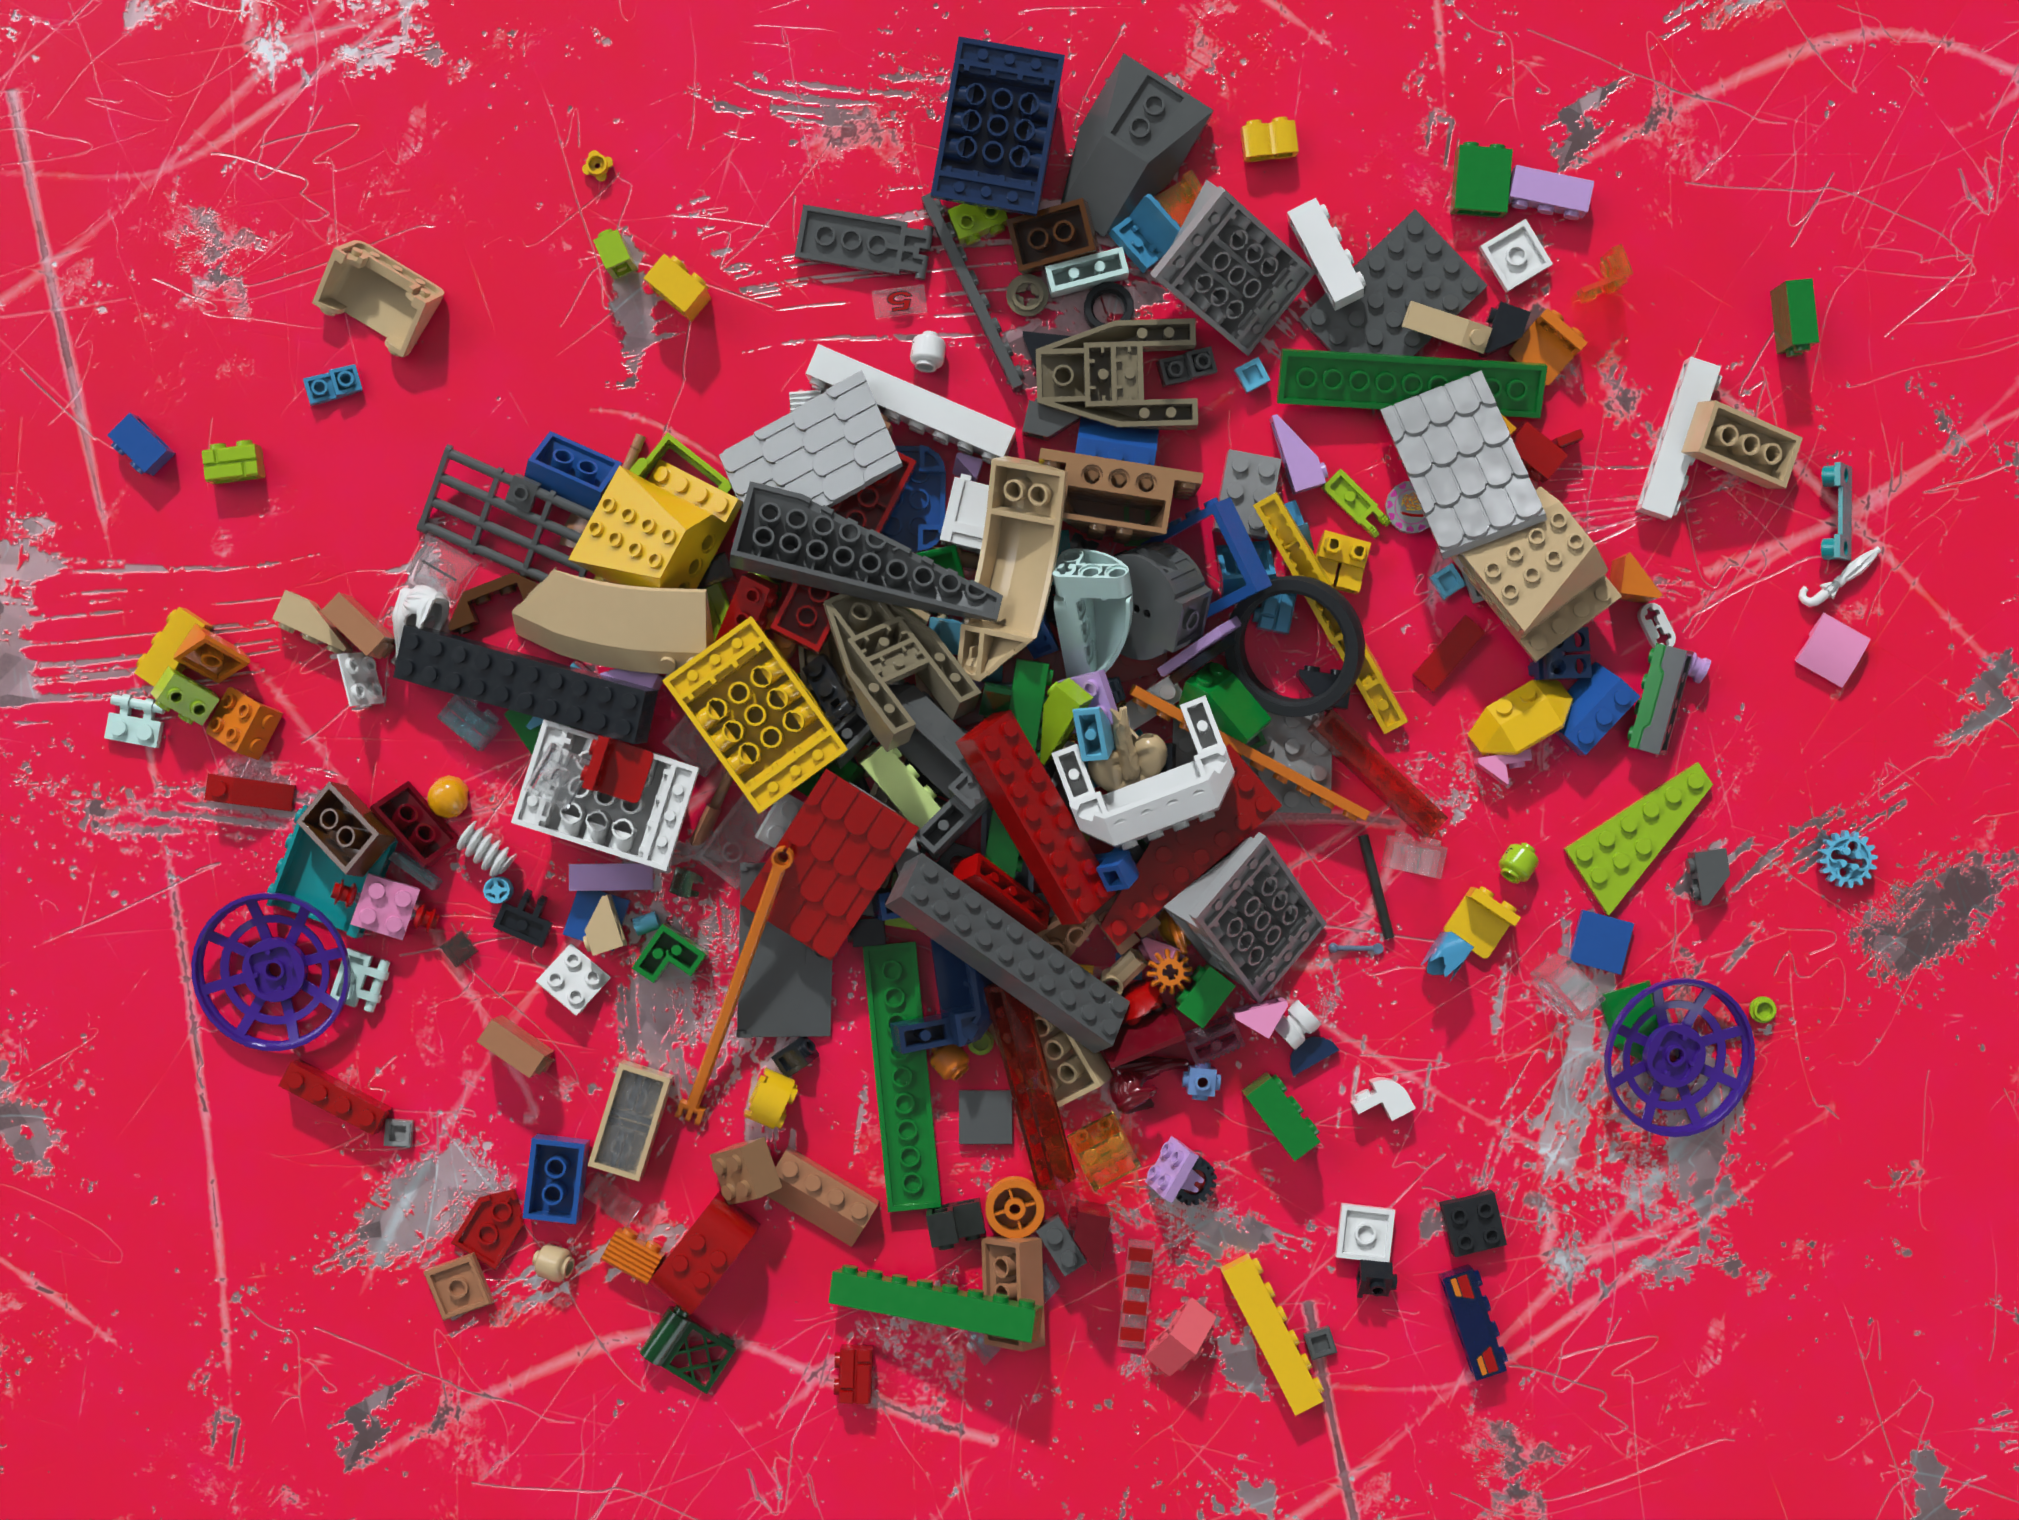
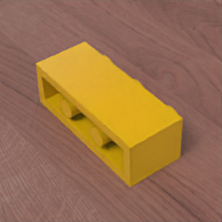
M178 607L177 610L174 609L166 619L167 625L162 632L159 631L151 641L152 647L136 663L137 669L134 674L154 687L168 666L180 673L185 669L186 666L173 658L195 623L209 631L213 628L208 622L186 608Z

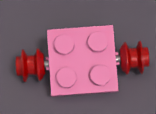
M367 873L361 893L358 892V894L355 882L350 887L344 884V879H342L341 884L335 882L330 897L335 899L334 905L339 900L345 902L346 908L353 905L354 900L357 903L351 925L403 940L408 923L412 919L414 929L421 925L426 927V933H428L430 929L435 930L440 916V914L435 913L436 908L430 912L425 910V904H422L417 910H414L420 888L371 873Z

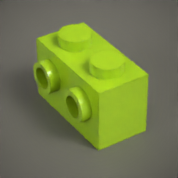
M961 204L947 210L960 245L964 243L967 246L975 244L981 240V236L989 233L991 236L1000 234L1008 226L1006 221L1008 217L1003 210L969 204Z
M169 666L150 692L155 698V704L167 712L173 709L179 713V718L189 724L196 722L203 725L220 700L214 691Z

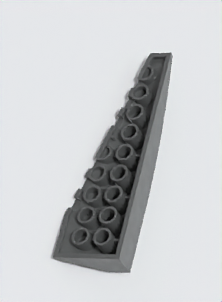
M751 481L749 483L730 553V567L872 601L997 622L1003 595L974 580L969 581L959 576L958 572L950 568L947 570L933 563L934 560L912 552L910 548L873 529L868 530L858 525L857 521L849 517L846 519L834 513L833 509L825 505L821 506L803 494Z

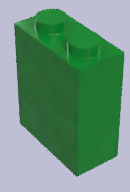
M1464 142L1463 145L1458 146L1455 151L1450 214L1503 218L1507 214L1513 149H1506V146L1502 144H1491L1489 147L1479 146L1477 142Z
M1813 278L1785 281L1770 291L1777 354L1786 353V357H1797L1803 355L1802 352L1810 351L1812 346L1819 343Z

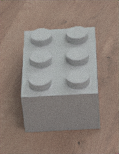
M1229 449L1226 453L1218 502L1231 497L1249 537L1264 541L1267 538L1268 531L1253 504L1276 492L1282 459ZM1214 518L1212 531L1222 533Z

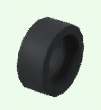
M1103 282L1093 287L1087 294L1084 302V317L1092 329L1105 324L1100 322L1093 312L1095 300L1103 294L1112 293L1122 300L1124 314L1120 320L1132 319L1134 301L1126 288L1114 282Z

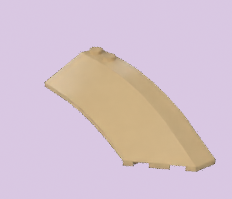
M1010 456L991 460L987 512L974 581L1003 595L997 622L965 617L964 623L961 624L958 662L974 681H983L1038 636L1053 582L1052 573L1056 566L1068 471L1032 460Z
M555 567L542 583L540 582L528 594L527 598L512 611L517 635L557 654L582 662L621 670L671 674L715 642L707 589L627 586L575 576L558 571Z

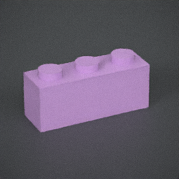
M1516 165L1511 171L1508 203H1512L1511 206L1517 209L1531 207L1538 209L1537 212L1541 214L1551 215L1555 212L1564 214L1563 217L1566 219L1579 220V218H1583L1588 213L1594 181Z

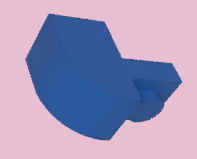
M1121 846L1114 848L1111 852L1094 854L1100 864L1096 870L1107 892L1129 889L1139 877V870L1129 849L1123 851Z

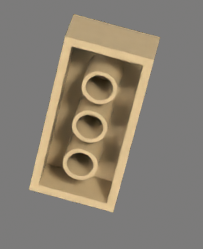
M1716 400L1702 401L1697 403L1681 453L1767 489H1778L1787 487L1803 438Z

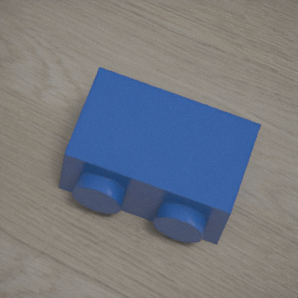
M129 413L107 435L113 441L111 446L122 456L126 454L132 460L130 465L140 474L147 473L154 476L176 454L139 416Z

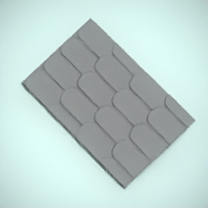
M862 370L826 389V392L796 407L789 414L755 431L753 435L725 449L719 455L736 498L743 501L741 511L750 481L800 493L811 498L813 502L821 506L825 505L831 508L902 467L901 459Z
M1482 371L1447 383L1445 386L1434 388L1419 394V396L1416 395L1398 402L1393 406L1380 409L1443 560L1547 520L1542 503Z

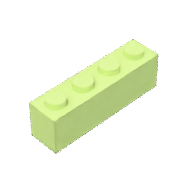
M880 744L859 763L903 816L919 827V831L942 808L934 801L937 795L927 784L923 787L917 781L920 775L911 764L905 766L899 758L903 755L897 748L886 752Z

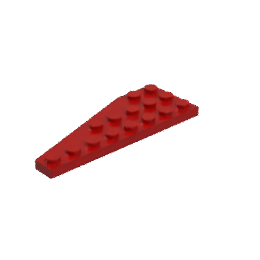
M1230 744L1226 746L1234 768L1235 776L1220 809L1214 812L1215 817L1200 822L1199 818L1188 821L1189 827L1174 831L1173 827L1163 831L1164 836L1151 840L1136 865L1140 873L1139 877L1129 889L1120 891L1101 922L1100 926L1117 946L1282 806Z

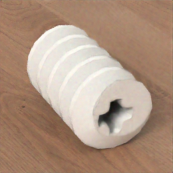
M474 821L460 836L456 846L457 849L462 850L466 848L465 856L470 857L474 855L473 862L475 864L483 861L481 869L485 871L491 868L489 876L495 877L502 874L512 864L517 854L515 853L508 857L507 854L510 848L506 847L500 850L499 847L502 841L498 840L492 844L493 834L490 833L484 837L485 827L483 826L475 830L474 827L477 821Z

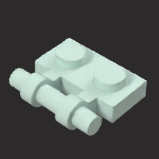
M113 694L110 703L111 705L120 706V713L109 712L104 738L160 748L164 722L155 721L154 718L155 713L164 714L165 710L155 704V699L146 698V700L134 698L130 694H123L122 696ZM132 708L143 710V718L131 716Z
M346 948L350 962L351 982L345 1004L357 1007L359 998L367 1000L364 1010L374 1013L376 1004L380 1003L382 998L380 992L384 980L387 981L390 974L388 972L390 961L380 959L378 968L370 966L374 956ZM341 961L330 994L337 1001L340 998L344 981L343 961ZM367 975L374 977L370 991L363 989Z

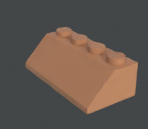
M788 1146L775 1167L782 1188L766 1196L852 1247L878 1206L879 1200Z
M1004 1236L981 1237L984 1295L1005 1294L1010 1296L1009 1300L1019 1301L1021 1298L1032 1299L1035 1301V1305L1043 1306L1040 1337L1038 1340L1029 1343L984 1334V1344L1022 1352L1045 1346L1042 1238L1030 1236L1023 1238H1007Z

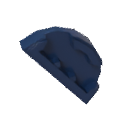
M1310 1036L1305 1038L1306 1040L1296 1050L1293 1049L1290 1055L1289 1066L1292 1075L1295 1076L1339 1051L1338 1047L1324 1037Z

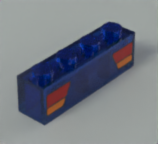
M1467 1264L1438 1274L1474 1379L1478 1381L1507 1371L1505 1362H1508L1507 1354L1504 1347H1499L1496 1337L1500 1336L1495 1321H1490L1488 1311H1491V1306L1487 1296H1482L1479 1286H1482L1483 1283L1478 1270L1474 1271Z

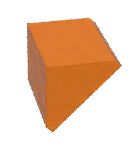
M1631 552L1612 561L1609 581L1622 595L1619 600L1647 603L1662 596V593Z
M196 623L173 658L218 684L250 663V658L239 647Z

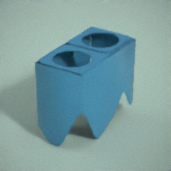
M1440 932L1421 965L1428 960L1427 973L1431 975L1444 974L1446 977L1454 970L1451 981L1474 947L1453 932Z

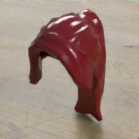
M1143 1056L1113 1069L1110 1068L1113 1080L1109 1084V1089L1117 1110L1124 1114H1130L1154 1108V1103L1149 1097L1155 1096L1158 1089L1154 1085L1149 1088H1142L1144 1082L1159 1076L1160 1073L1165 1071L1185 1069L1188 1067L1189 1061L1181 1058Z

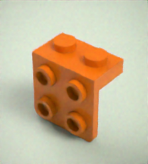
M1548 308L1539 315L1508 353L1515 362L1546 364L1545 386L1550 385L1572 358L1588 343L1584 340V335L1580 330L1575 327L1570 328L1563 322L1564 318L1559 312L1555 310L1550 311Z
M229 687L210 720L206 733L236 753L259 760L283 713L258 703L239 690Z

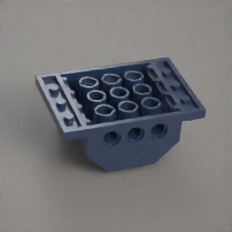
M958 37L931 198L1037 216L1039 202L1042 199L1058 109L1065 55Z

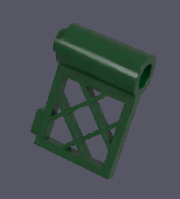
M676 1305L675 1307L669 1306L639 1352L649 1362L664 1367L707 1394L736 1351V1347L733 1346L735 1342L733 1339L722 1332L719 1336L715 1335L691 1320L689 1314ZM693 1329L703 1335L704 1344L689 1347L687 1337ZM685 1342L686 1348L680 1349L683 1343ZM721 1346L727 1350L722 1359L711 1361L710 1347ZM705 1349L708 1362L693 1365L690 1352ZM687 1353L689 1366L678 1368L671 1364L675 1355ZM718 1365V1366L716 1367V1369L714 1370V1372H713V1367H712V1366ZM709 1367L711 1376L706 1384H703L695 1378L694 1370Z

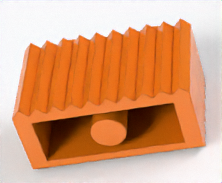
M624 1227V1229L618 1228L600 1259L647 1285L665 1252L661 1251L662 1247L652 1240H648L646 1243L637 1238L639 1234L628 1227Z

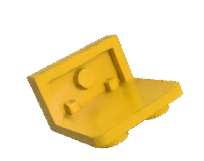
M1483 886L1479 889L1475 887L1469 888L1443 930L1444 932L1455 933L1474 947L1472 952L1482 958H1488L1510 925L1516 926L1521 917L1515 914L1517 909L1506 901L1500 904L1493 899L1495 894Z

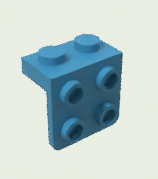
M1147 194L1142 198L1130 216L1115 226L1108 235L1119 247H1123L1124 253L1144 274L1158 263L1170 249L1180 230V226L1164 210L1159 201L1151 194Z

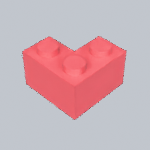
M1191 1297L1177 1310L1170 1325L1154 1339L1145 1357L1168 1376H1171L1177 1370L1183 1371L1191 1359L1195 1361L1204 1350L1201 1345L1203 1341L1206 1342L1214 1331L1212 1325L1217 1317Z

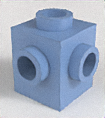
M1195 1061V1065H1188V1071H1183L1182 1087H1186V1092L1192 1095V1099L1207 1101L1208 1096L1215 1097V1090H1220L1221 1075L1217 1074L1215 1067H1211L1210 1062ZM1202 1077L1207 1079V1085L1204 1087L1198 1086V1080Z

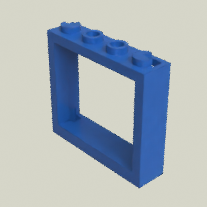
M1216 497L1205 502V509L1200 510L1198 507L1185 514L1187 519L1182 521L1181 518H1178L1168 523L1166 534L1150 537L1149 540L1141 544L1164 542L1211 515L1214 516L1244 578L1246 586L1211 603L1207 618L1272 586L1231 497L1219 502Z

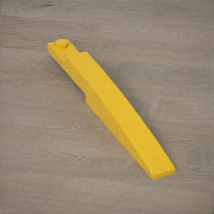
M1275 492L1253 504L1292 575L1311 577L1333 587L1279 494ZM1305 596L1331 644L1335 646L1344 662L1345 644L1343 634L1336 619L1322 604ZM1365 642L1364 663L1355 683L1383 733L1386 734L1407 723L1408 718Z

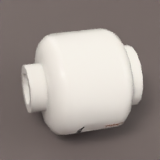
M924 331L923 334L915 336L910 352V360L915 365V368L927 373L934 372L940 368L945 358V341L934 331Z

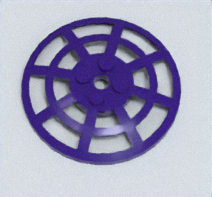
M263 892L247 895L230 902L218 910L200 932L194 946L191 962L194 991L208 1019L220 1032L233 1041L262 1051L294 1049L311 1042L323 1034L341 1013L348 997L351 982L348 952L341 935L333 923L308 902L282 893ZM281 900L300 906V909L295 919L282 915H263L257 901ZM243 905H247L253 919L240 925L230 937L214 931L217 925L229 913ZM310 912L328 928L338 945L337 948L325 950L318 936L305 925ZM267 923H282L292 927L287 938L284 939L272 937ZM252 927H257L262 941L256 943L251 948L238 942L239 938ZM301 932L311 940L317 949V953L304 955L302 950L296 945ZM208 941L224 947L220 960L221 979L205 983L203 961ZM233 951L243 956L244 960L242 973L230 976V957ZM342 958L344 981L340 998L337 1001L326 993L330 979L329 961ZM271 963H276L280 966V976H274L270 973L269 966ZM317 963L322 965V978L319 987L307 980L308 966ZM245 983L256 996L250 1006L240 998L234 986ZM225 989L232 1003L245 1014L237 1028L231 1025L219 1013L209 996L210 993ZM301 989L314 997L305 1008L295 1012L291 997L296 995ZM266 1001H281L284 1016L267 1015L261 1013L260 1010ZM320 1002L332 1010L330 1016L318 1028L300 1037L298 1020L310 1014ZM254 1020L273 1025L286 1024L289 1040L269 1041L252 1037L246 1033Z
M1675 978L1649 986L1633 997L1620 1011L1607 1038L1604 1053V1073L1613 1101L1631 1122L1648 1132L1668 1137L1691 1136L1704 1132L1728 1116L1747 1090L1755 1061V1043L1752 1029L1740 1005L1727 992L1713 984L1699 979ZM1686 985L1702 989L1693 1003L1684 1000L1664 1002L1663 988ZM1652 993L1654 1006L1645 1011L1631 1028L1623 1025L1624 1019L1635 1005ZM1712 994L1727 1006L1735 1018L1736 1026L1721 1029L1715 1017L1703 1008ZM1683 1008L1688 1009V1012L1681 1023H1669L1666 1009ZM1656 1015L1658 1028L1649 1037L1639 1033L1638 1030L1645 1021ZM1698 1015L1708 1023L1713 1033L1700 1036L1697 1031L1691 1028ZM1619 1034L1626 1038L1622 1054L1623 1071L1612 1077L1611 1057L1615 1038ZM1740 1036L1742 1059L1736 1079L1722 1071L1726 1059L1725 1040ZM1635 1042L1644 1046L1642 1053L1643 1061L1631 1066L1630 1052L1632 1043ZM1716 1043L1717 1055L1715 1066L1712 1068L1705 1064V1047ZM1677 1048L1679 1056L1675 1061L1671 1062L1669 1059L1670 1052ZM1644 1072H1647L1654 1080L1649 1095L1639 1087L1634 1077ZM1699 1074L1709 1077L1702 1088L1691 1095L1687 1084L1695 1080ZM1626 1081L1634 1094L1646 1103L1642 1119L1631 1112L1617 1094L1615 1088ZM1717 1082L1732 1088L1719 1107L1701 1119L1695 1104L1705 1098L1716 1086ZM1663 1086L1677 1088L1681 1100L1670 1102L1658 1099ZM1656 1108L1662 1110H1681L1685 1108L1691 1123L1683 1126L1668 1127L1652 1124Z

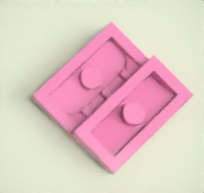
M1823 612L1810 631V637L1796 656L1795 661L1834 684L1843 687L1857 666L1871 639Z

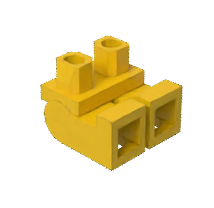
M1325 530L1316 550V558L1332 585L1334 584L1333 587L1335 589L1355 595L1360 592L1361 580L1371 543ZM1338 563H1340L1339 568H1338V572H1337V575H1336L1337 566H1338Z

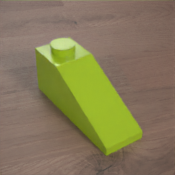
M1070 678L1060 683L1055 682L1047 691L1049 697L1043 705L1040 761L1043 765L1053 760L1051 753L1062 750L1074 731L1073 709L1088 708L1094 698Z

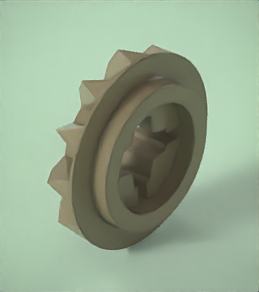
M1024 274L1014 278L1006 292L1008 305L1013 312L1022 317L1035 316L1043 311L1049 296L1048 288L1044 281L1032 274ZM1028 285H1031V294L1037 298L1030 299L1027 306H1024V298L1019 294L1025 293Z

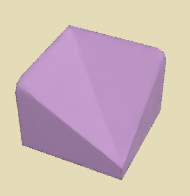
M959 452L956 454L953 474L959 477L961 474L972 476L971 481L977 482L983 460Z

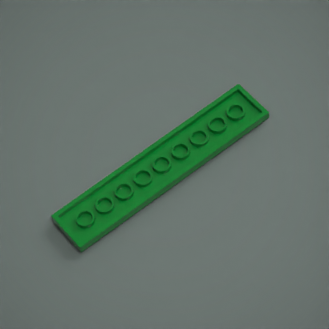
M1282 348L1276 401L1280 404L1383 409L1482 371L1497 407L1503 416L1540 418L1547 365L1542 363Z
M916 941L863 946L888 1212L941 1207L927 1051L925 1049L901 1054L893 1050L890 1023L923 1017Z

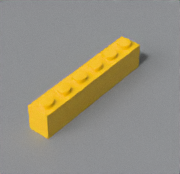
M1247 1253L1220 1267L1295 1416L1324 1402L1320 1394L1324 1392V1389L1318 1377L1312 1379L1308 1371L1312 1368V1365L1306 1353L1300 1355L1296 1347L1300 1342L1294 1330L1288 1331L1284 1324L1288 1318L1282 1306H1275L1272 1298L1276 1295L1269 1281L1263 1283L1259 1275L1264 1271L1258 1259L1252 1260Z

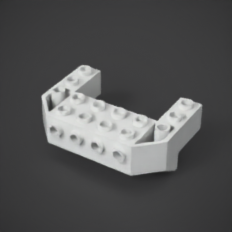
M1206 695L1180 705L1198 753L1194 756V761L1102 795L1100 791H1095L1085 761L1082 762L1080 749L1077 744L1051 753L1067 794L1069 805L1082 833L1115 848L1122 846L1124 851L1138 846L1137 840L1148 837V840L1151 841L1164 836L1163 831L1173 827L1174 831L1189 827L1188 821L1199 818L1200 822L1215 817L1214 812L1220 809L1235 776V771Z

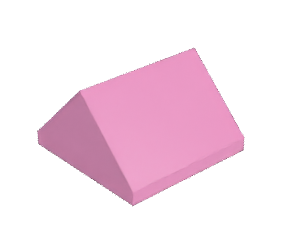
M1283 997L1262 1001L1261 1003L1231 1009L1230 1012L1236 1020L1269 1039L1287 1009L1288 1003Z

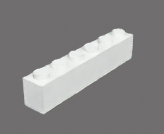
M1689 357L1683 362L1635 511L1664 521L1677 515L1681 505V501L1678 500L1680 492L1685 490L1689 480V476L1686 473L1689 465L1692 466L1695 458L1683 454L1681 451L1697 403L1713 401L1711 400L1713 390L1718 389L1722 379V375H1719L1721 366L1694 357Z

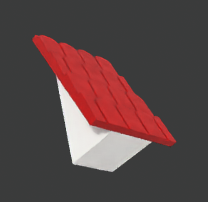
M826 769L776 846V848L779 846L786 847L784 852H780V857L784 860L788 859L786 851L790 847L794 852V861L785 870L767 921L831 961L919 827L855 784L848 783ZM772 854L740 902L741 905L756 913L773 866L771 862Z

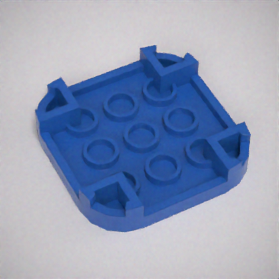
M895 446L898 452L915 460L916 467L882 534L910 548L914 553L928 551L933 546L939 544L945 519V465L940 455L928 446Z

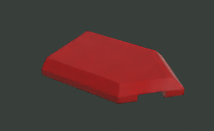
M516 1188L479 1197L451 1244L468 1254L475 1252L477 1260L496 1271L525 1225Z

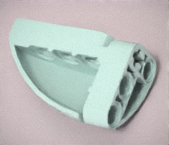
M1078 548L1067 549L1059 555L1055 570L1052 573L1056 592L1054 597V613L1066 677L1070 678L1102 669L1106 673L1118 658L1129 635L1134 604L1129 568L1122 561L1103 552Z

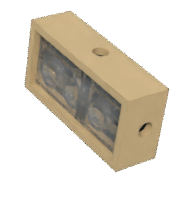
M627 1060L619 1063L588 1166L635 1181H640L644 1177L675 1075Z

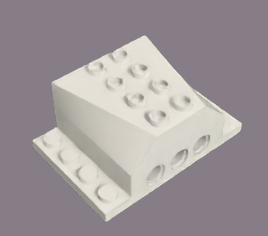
M543 719L511 823L668 871L700 768L653 752L654 760L638 803H631L598 791H591L582 788L583 781H580L584 766H589L592 755H589L593 739L597 740L599 735Z

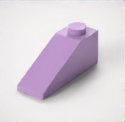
M1277 414L1272 415L1269 420L1292 494L1323 486L1326 483L1325 478H1328L1324 462L1320 463L1318 456Z

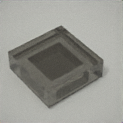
M463 930L440 946L456 968L479 951Z

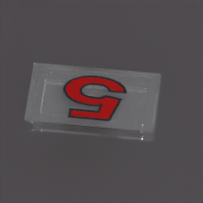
M924 284L872 291L875 319L928 312Z

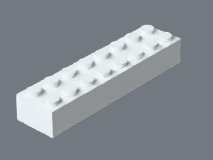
M820 344L817 345L805 373L813 389L821 390L824 393L826 389L862 370L880 413L889 418L888 421L898 425L900 421L910 426L909 429L921 435L924 432L930 433L934 436L933 440L941 444L948 445L951 442L957 445V450L971 456L973 452L983 457L982 460L990 465L992 459L1008 455L1016 437V428Z

